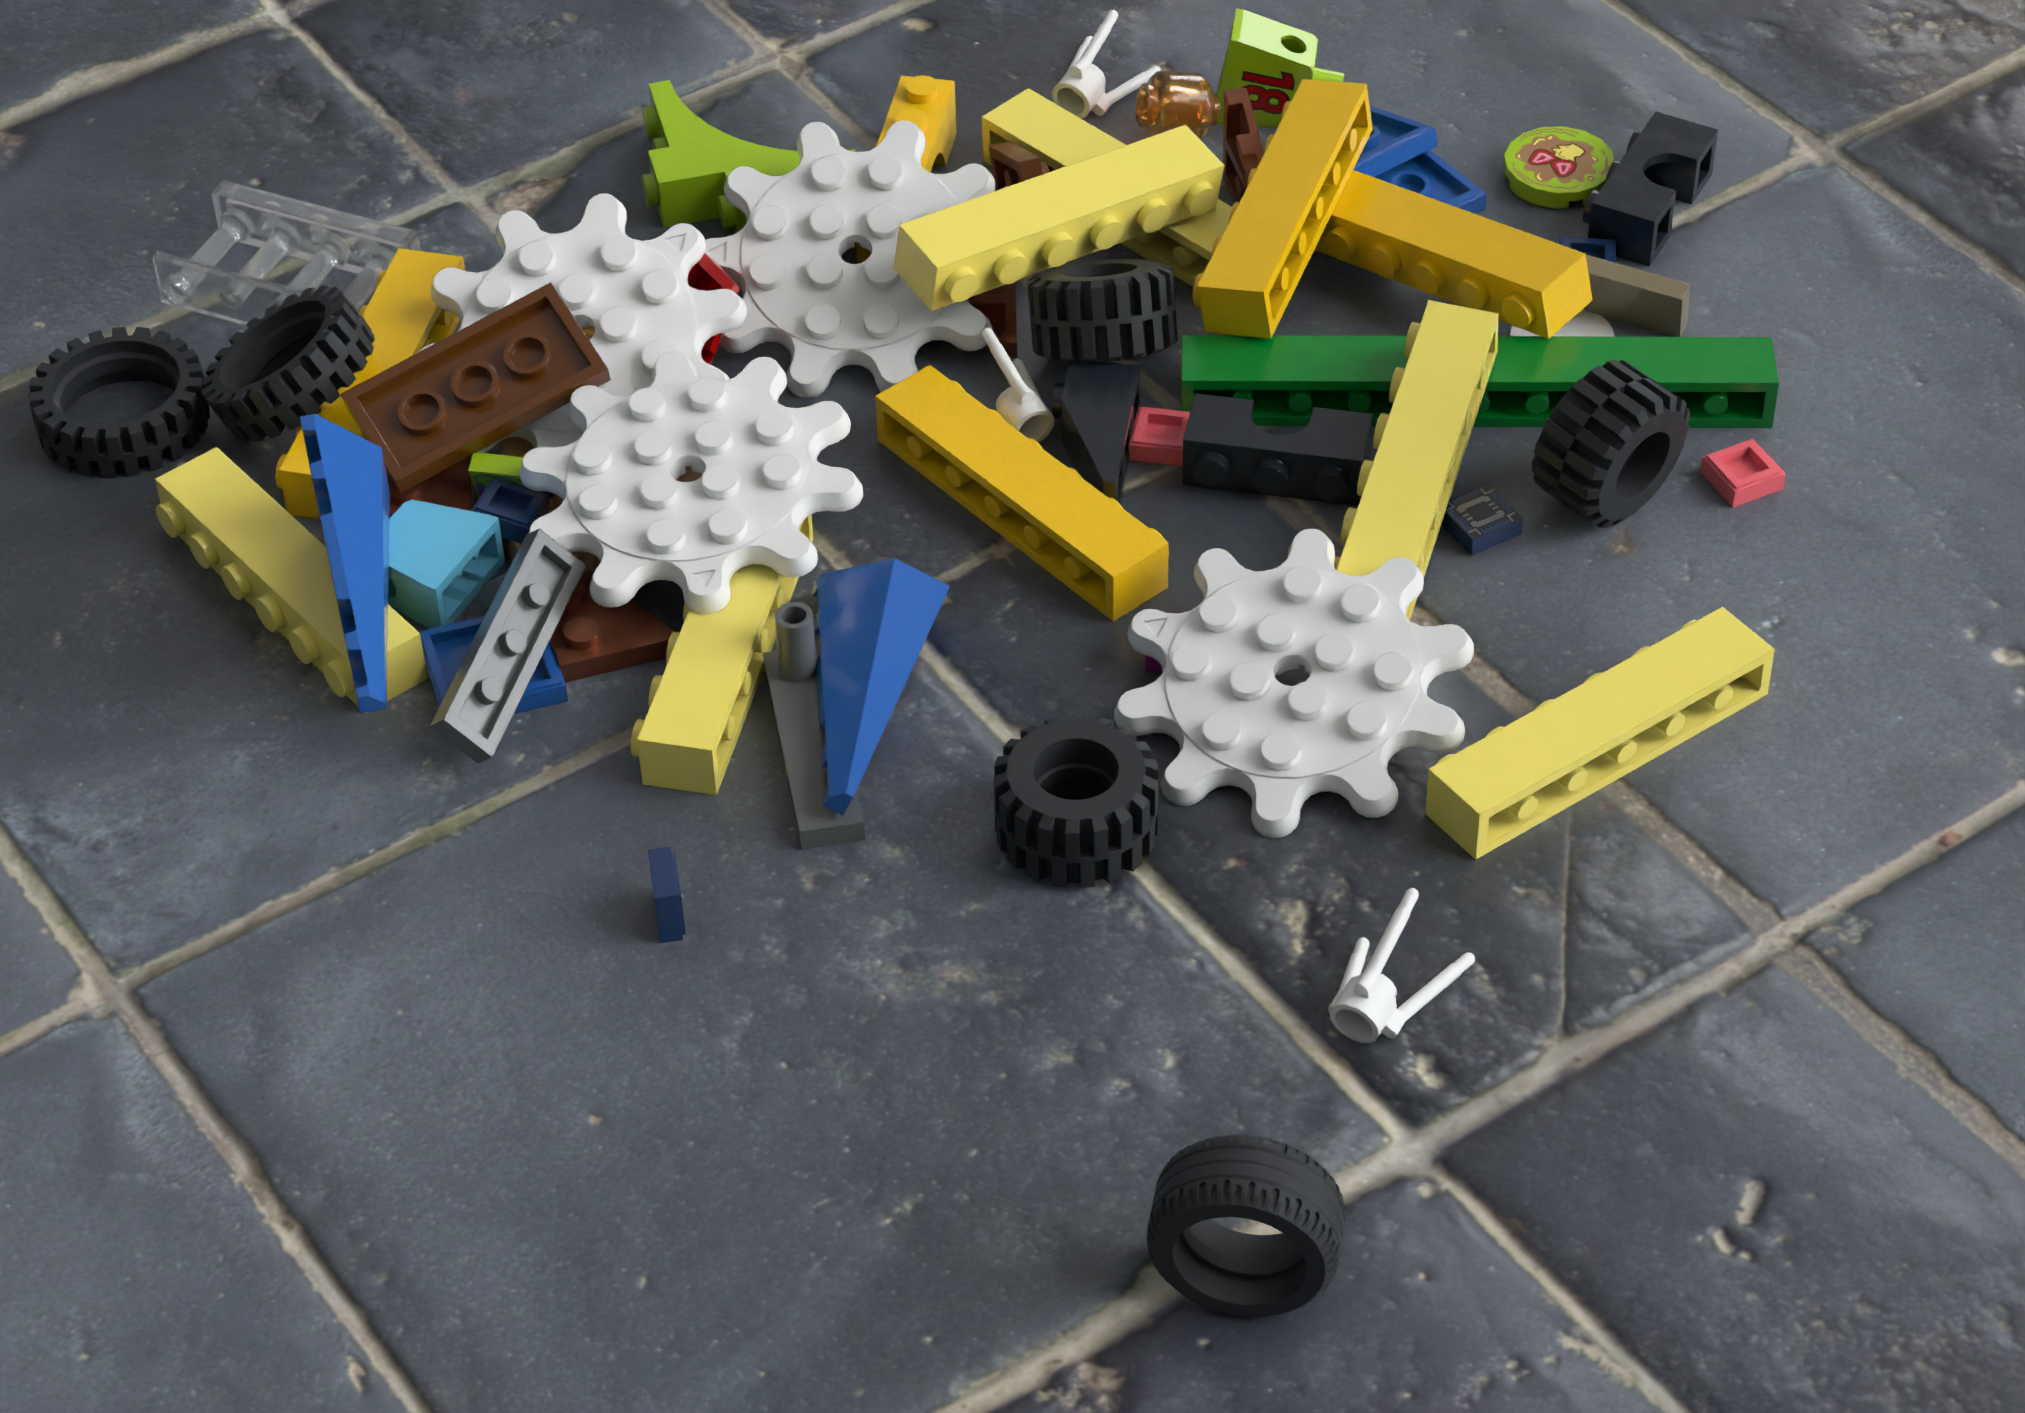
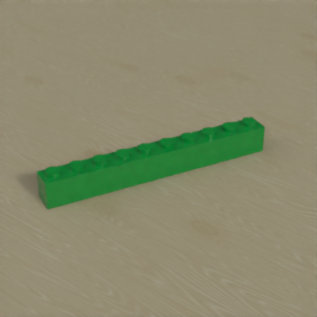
M1182 335L1181 411H1191L1196 393L1254 400V424L1256 426H1307L1311 419L1313 407L1373 414L1372 426H1376L1379 415L1381 413L1390 414L1393 403L1389 402L1390 385L1396 367L1405 368L1409 357H1405L1407 336L1273 335L1269 339L1237 335ZM1498 336V352L1473 427H1544L1556 405L1580 378H1583L1598 365L1602 367L1607 361L1617 360L1620 362L1624 360L1687 403L1686 407L1690 412L1689 428H1773L1779 379L1772 337L1552 336L1550 339L1542 336Z

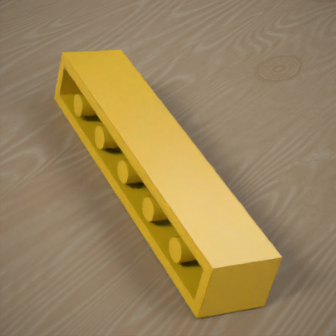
M1302 79L1292 101L1285 103L1282 119L1275 134L1268 136L1264 155L1258 167L1252 168L1249 173L1246 191L1240 202H1235L1232 206L1229 224L1222 237H1217L1214 241L1211 259L1204 273H1199L1196 276L1193 286V302L1196 308L1201 309L1205 333L1272 338L1373 130L1366 83Z
M1355 170L1352 171L1315 248L1316 251L1337 258L1340 261L1350 263L1460 306L1499 313L1498 320L1550 339L1593 300L1585 253Z
M398 248L387 270L383 269L380 272L376 291L369 304L363 305L359 311L375 337V341L372 343L374 346L372 355L365 357L368 363L362 371L353 373L356 380L349 387H341L338 390L340 396L332 404L325 401L320 405L321 412L317 415L366 439L347 410L341 393L417 354L423 347L437 343L454 333L460 320L452 312L444 310L435 304L431 297V286L435 275L444 268L453 267L465 271L464 258L462 256ZM300 425L297 428L296 439L287 454H282L278 460L275 473L276 485L278 489L283 490L286 510L290 515L320 519L302 426Z
M928 365L875 395L877 436L880 443L1113 622L1168 588L1169 543L1157 530L1148 528L1124 510L1118 501L1105 496L1085 481L1075 469L1066 467L1046 452L1036 440L1027 438L1007 423L997 411L987 408L968 394L958 382L948 379L931 365Z

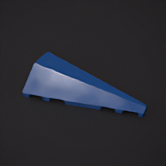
M317 414L300 416L360 714L386 709L390 492L382 447Z
M896 558L820 574L812 589V596L818 598V613L814 620V633L820 635V654L816 665L819 727L825 729L826 743L821 754V766L827 768L828 789L823 798V803L825 807L841 815H844L855 795L950 588L949 585Z

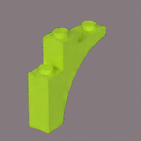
M670 80L649 83L650 106L642 107L647 139H652L653 150L648 151L650 173L641 175L643 194L647 207H657L663 228L680 223L687 224L720 218L723 228H733L734 234L744 228L747 219L740 209L733 206L726 199L724 185L731 171L741 166H748L762 174L783 176L800 165L798 151L762 146L726 134L696 116L681 101Z

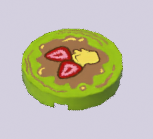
M1564 126L1540 127L1524 132L1510 142L1504 154L1503 173L1504 178L1506 177L1510 181L1509 188L1518 197L1537 206L1563 209L1569 208V201L1583 199V205H1585L1593 190L1600 191L1605 184L1606 176L1614 161L1612 150L1602 139L1584 130Z

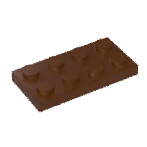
M550 282L341 393L347 410L366 440L382 447L386 472L401 494L468 458L473 453L481 451L568 404L572 393L576 389L586 385L599 387L609 382L611 378L608 367Z

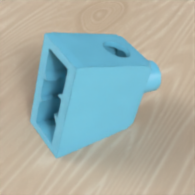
M410 500L404 502L389 518L388 604L394 610L429 629L452 624L477 596L482 587L490 581L505 563L498 517L418 500Z

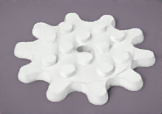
M903 120L891 125L879 146L865 152H852L841 147L836 133L828 125L822 122H811L801 130L798 136L797 151L800 156V165L793 171L783 176H769L748 166L735 168L731 171L725 182L724 193L726 199L745 214L747 219L746 225L734 235L706 239L705 253L739 286L747 307V317L738 329L722 333L719 345L731 353H744L764 342H777L784 345L791 354V364L786 374L788 389L793 395L802 398L817 397L822 394L828 387L833 374L838 369L847 365H860L870 370L875 378L877 387L880 392H883L918 372L915 364V355L923 344L932 340L950 342L964 351L982 349L987 345L982 336V331L985 328L992 329L990 320L973 307L969 299L930 311L895 271L894 261L900 224L994 192L995 180L992 174L985 167L976 163L965 165L947 174H934L923 169L921 157L926 146L924 133L914 123ZM855 242H859L861 247L871 252V256L859 264H850L841 258L846 250L855 246Z
M606 193L593 196L589 200L583 218L575 228L558 234L541 231L537 223L528 214L520 210H512L505 213L500 218L495 232L498 245L503 251V258L499 263L487 271L478 273L467 272L453 267L444 268L435 275L431 286L433 301L440 308L452 312L459 318L461 326L458 331L551 282L580 327L590 329L594 327L595 329L590 342L608 367L611 378L609 382L599 386V388L609 394L621 397H629L641 388L650 387L653 383L652 372L656 360L659 356L669 351L684 353L694 364L697 377L700 379L715 378L719 381L730 379L720 369L704 362L701 357V350L704 343L710 337L738 329L747 317L745 302L735 292L728 289L697 290L689 286L687 281L688 273L692 266L700 261L706 250L704 236L699 230L690 224L680 223L674 225L655 239L645 241L632 239L625 233L627 212L624 205L614 196ZM434 344L427 345V346L423 347L420 351H422V350H424V349H426V348H428V347H430V346H432V345H434ZM568 403L505 438H524L533 445L534 449L540 447L555 448L576 442L583 435V431L569 419ZM497 441V442H495L494 444H492V445H490V446H488V447L482 449V450L479 451V452H480V453H486V452L489 451L494 445H496L499 441Z
M669 351L659 356L656 360L652 372V385L635 391L629 397L615 396L593 385L582 386L572 393L567 410L569 419L583 431V435L576 442L567 446L535 448L527 452L523 457L519 473L523 485L531 490L555 493L563 500L558 508L536 519L530 527L529 534L540 528L570 553L582 551L595 555L601 563L593 574L590 583V594L595 603L610 608L628 603L646 583L654 580H669L681 587L686 606L691 611L699 614H712L722 610L730 601V579L742 567L751 564H763L785 577L804 576L815 568L818 555L815 546L799 531L802 521L807 516L816 512H842L856 507L863 498V486L852 471L846 468L827 466L817 461V456L821 450L844 439L850 432L851 422L848 414L838 403L833 401H822L802 408H789L779 404L778 399L786 388L787 378L786 373L777 361L770 357H758L748 363L743 371L734 378L719 381L715 378L700 379L697 377L694 364L684 353ZM691 466L693 472L703 474L702 477L692 482L676 480L679 476L686 473L685 467Z
M1305 529L1299 532L1289 547L1287 560L1279 567L1266 571L1245 569L1228 551L1221 548H1213L1200 556L1194 568V579L1204 596V600L1196 608L1179 614L1166 613L1156 609H1145L1133 617L1127 631L1129 644L1140 654L1157 660L1162 667L1163 673L1155 682L1125 692L1114 709V720L1119 729L1127 727L1135 732L1136 736L1164 733L1172 736L1178 742L1180 753L1166 768L1160 783L1163 796L1175 805L1189 806L1196 804L1217 787L1227 785L1239 787L1245 790L1252 798L1251 821L1253 827L1258 833L1269 838H1280L1290 834L1299 823L1300 810L1304 802L1311 795L1319 792L1332 791L1341 794L1360 815L1378 818L1387 815L1398 803V789L1387 771L1388 762L1395 753L1410 747L1422 748L1435 753H1446L1458 748L1463 742L1465 736L1464 722L1453 709L1430 699L1427 696V688L1436 676L1444 672L1456 671L1471 662L1474 655L1472 639L1464 629L1454 624L1420 626L1407 619L1406 610L1410 603L1422 592L1424 578L1421 570L1412 560L1405 557L1392 558L1368 575L1350 576L1335 570L1334 545L1322 531L1317 529ZM1300 665H1303L1305 672L1310 675L1305 682L1295 686L1284 685L1278 682L1275 677L1287 670L1299 669Z

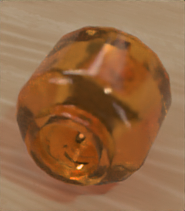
M1158 71L1153 74L1147 83H1143L1139 87L1135 101L1137 123L1139 126L1144 127L1149 137L1186 125L1201 140L1206 135L1209 126H1214L1217 123L1220 113L1218 95L1212 93L1209 82L1199 73Z

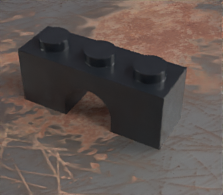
M1655 112L1642 131H1634L1630 138L1627 152L1622 160H1614L1612 162L1605 184L1600 191L1593 190L1590 193L1583 212V222L1589 224L1588 238L1616 240L1617 257L1650 266L1671 236L1675 200L1692 204L1713 173L1718 129Z
M1195 393L1183 438L1182 485L1358 506L1362 497L1357 494L1360 470L1364 460H1370L1373 414L1313 407L1310 422L1304 429L1293 434L1275 435L1262 431L1254 424V400Z

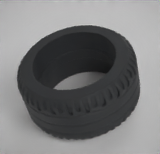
M1240 1134L1204 1139L1188 1145L1183 1150L1177 1152L1166 1163L1159 1175L1147 1227L1148 1252L1154 1267L1164 1280L1183 1296L1201 1306L1221 1313L1243 1317H1267L1284 1314L1304 1307L1320 1297L1336 1274L1346 1216L1343 1195L1338 1184L1335 1183V1179L1329 1175V1172L1321 1164L1291 1145L1266 1137ZM1220 1217L1250 1219L1269 1225L1282 1233L1273 1235L1246 1234L1223 1227L1211 1219Z

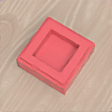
M1138 407L1133 432L1129 441L1130 461L1183 466V438L1190 412Z
M1753 438L1702 456L1700 473L1733 508L1784 489L1786 473Z

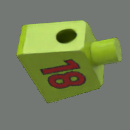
M1236 8L1217 87L1212 123L1223 124L1224 91L1246 88L1257 126L1278 128L1282 119L1283 107L1287 101H1292L1302 79L1343 82L1344 73L1315 67L1318 39L1313 34Z

